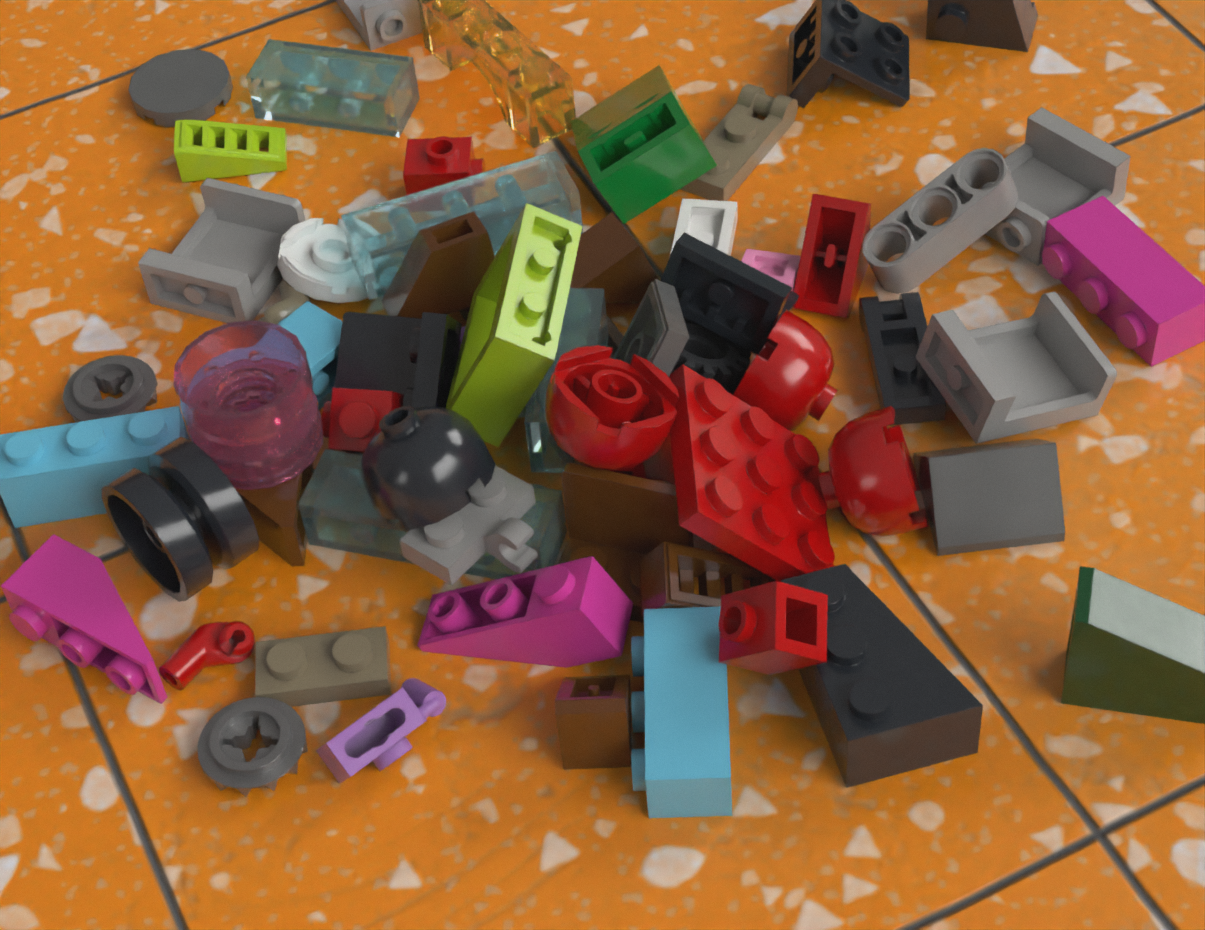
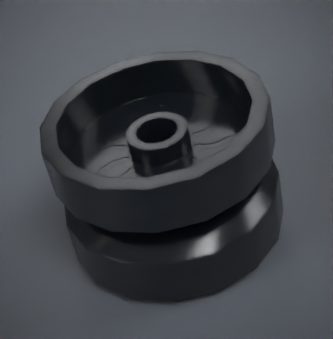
M184 437L174 439L148 457L149 475L136 468H132L101 488L102 501L108 517L127 549L147 575L167 595L179 602L188 600L212 583V564L223 569L233 568L258 550L259 537L242 498L211 457L194 442Z

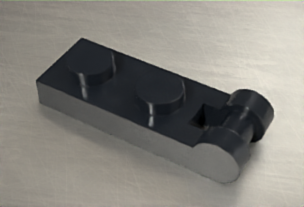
M902 293L899 295V300L879 302L878 296L859 298L860 325L866 339L880 408L892 406L895 410L894 424L888 426L945 420L946 400L916 359V354L927 329L919 293Z

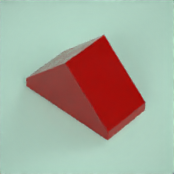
M813 193L794 292L799 295L794 308L849 318L869 265L863 254L862 243L866 234L870 231V203Z

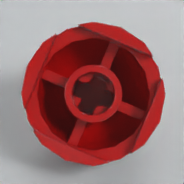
M786 309L767 337L770 341H767L760 353L756 355L733 396L751 407L762 409L772 420L793 431L806 420L808 415L819 421L838 390L828 384L835 365L832 349L828 342L811 324Z
M600 345L577 347L561 355L548 383L545 412L550 434L562 450L585 466L603 470L634 468L656 454L665 441L677 415L675 408L679 400L678 389L665 372L645 358L633 354L629 364L622 360L610 358L613 350L611 347Z
M892 406L866 413L844 425L835 434L828 448L829 470L818 474L822 493L829 510L841 507L850 525L863 533L882 537L904 534L928 527L925 508L920 510L915 496V491H921L901 425L888 428V425L894 424L895 410Z

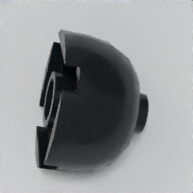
M407 405L396 408L386 414L379 423L380 428L370 438L361 460V477L371 504L382 523L390 527L391 520H399L404 530L417 529L437 523L460 511L471 502L466 490L474 485L478 478L486 487L492 479L496 465L479 432L467 418L453 410L436 406L414 408Z

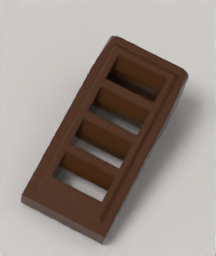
M663 541L645 555L640 562L642 617L644 618V609L721 606L720 578H724L725 594L744 590L743 579L750 580L751 587L777 580L731 554ZM693 577H698L699 595L694 594Z

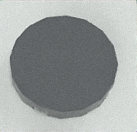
M186 49L174 50L158 55L142 64L131 77L128 90L138 116L144 120L145 116L153 118L155 125L175 127L176 120L205 121L216 114L214 107L222 101L225 106L230 100L233 84L224 60L211 52Z

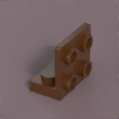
M570 462L566 463L561 477L569 539L558 564L593 556L633 602L630 620L644 623L641 613L640 562L642 558L663 541L694 547L693 533L679 526L676 486L664 480H650L610 470L597 469Z

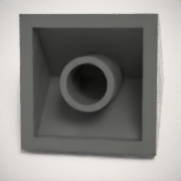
M1028 439L914 453L913 462L937 556L1064 541L1065 524L1056 443L1040 439Z

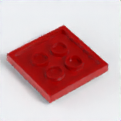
M684 364L672 372L669 378L678 389L679 400L675 408L677 415L670 429L679 526L780 582L783 579L834 567L835 555L830 544L826 519L827 504L818 476L820 459L813 443L804 435L795 434L778 424L762 409L751 407L733 396L716 380L706 379Z

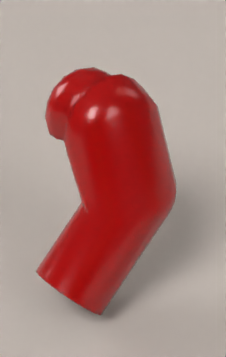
M242 621L216 622L201 625L159 667V673L169 685L181 691L206 667L238 664L250 657L255 644L254 631L248 624Z

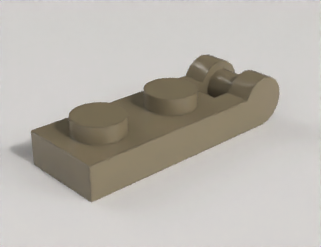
M746 84L738 96L737 103L704 140L717 166L685 185L681 190L708 200L728 201L791 127L798 111V101L782 94L774 98L766 95L764 88ZM760 115L766 118L764 120L757 119V116Z

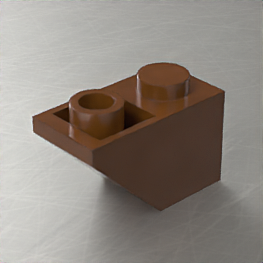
M474 211L419 230L381 300L388 316L422 319L423 312L449 315L460 310H470L473 294L495 257L488 232Z

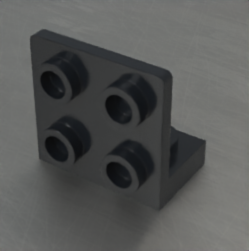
M816 0L789 34L786 96L796 99L798 105L805 108L817 91L823 93L829 87L836 74L903 107L910 99L909 37L896 25L889 22L883 23L861 12L853 3L847 0Z
M685 232L676 241L660 280L675 287L685 321L695 322L722 336L728 344L739 349H747L757 355L766 342L770 341L767 337L786 309L791 312L799 298L797 293L791 291L792 287Z
M346 312L343 315L334 388L393 391L404 395L402 406L409 405L414 408L436 406L446 408L458 359L462 324L449 315L423 312L422 319Z

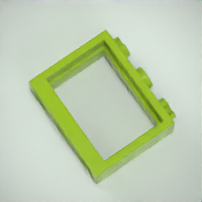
M528 203L523 207L473 294L446 404L447 409L453 410L467 418L479 432L484 442L497 447L500 446L555 361L583 227Z

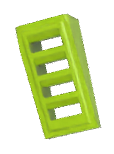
M176 120L174 155L182 183L202 181L206 178L219 179L287 170V134L285 128L203 120ZM269 147V152L259 151V148Z

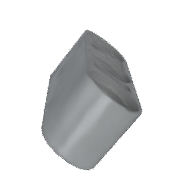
M988 148L975 149L965 154L872 227L862 243L863 254L882 288L888 292L899 294L909 292L918 287L1014 210L1018 201V193L1002 154ZM988 182H994L993 185L987 188L979 189L980 186ZM949 217L942 224L932 226L939 219ZM903 253L898 259L886 262L891 256Z

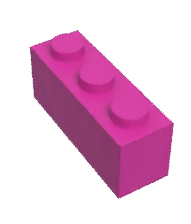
M1098 197L1047 221L1044 249L1042 251V264L1047 272L1054 279H1059L1080 299L1087 311L1096 314L1117 334L1125 347L1133 349L1147 364L1152 367L1205 341V286L1106 197Z

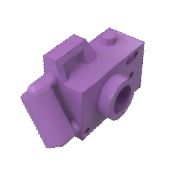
M417 678L407 679L398 691L326 742L316 752L339 784L353 776L370 762H373L377 769L382 771L413 748L406 736L427 721V717H435L441 714L446 706V697L441 691Z

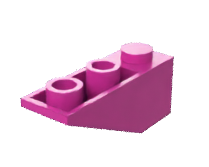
M53 534L1 585L12 610L9 614L10 621L28 639L39 641L43 638L57 646L61 653L75 665L86 668L90 664L106 673L108 678L125 693L135 695L138 691L162 704L167 698V694L154 660L101 559Z
M590 556L433 594L417 646L423 652L565 668L622 656L633 602L596 559Z

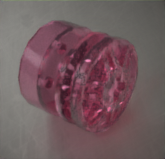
M257 320L230 322L204 332L185 347L175 364L173 385L181 411L188 423L187 430L192 442L211 457L228 477L234 488L243 490L270 488L295 478L313 463L323 445V421L318 410L317 397L313 392V379L307 354L296 335L278 324Z

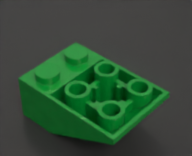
M660 65L570 122L577 151L594 185L623 224L717 166Z

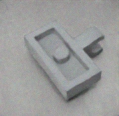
M495 466L492 479L486 487L478 478L475 484L466 490L471 502L464 508L437 523L417 529H410L399 540L403 557L450 585H453L486 552L500 560L511 570L521 573L538 556L536 550L525 545L534 535V531L527 523L520 520L536 504L533 486Z

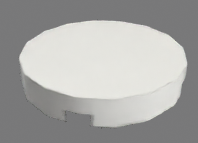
M311 218L293 225L282 235L277 262L282 278L296 291L313 299L334 303L361 301L377 294L387 282L390 263L388 258L389 249L380 236L364 225L347 219H338L337 225L323 224L324 218Z

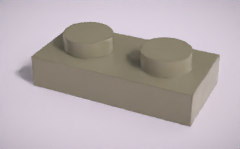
M386 626L256 642V697L273 698L294 707L392 694L390 644Z

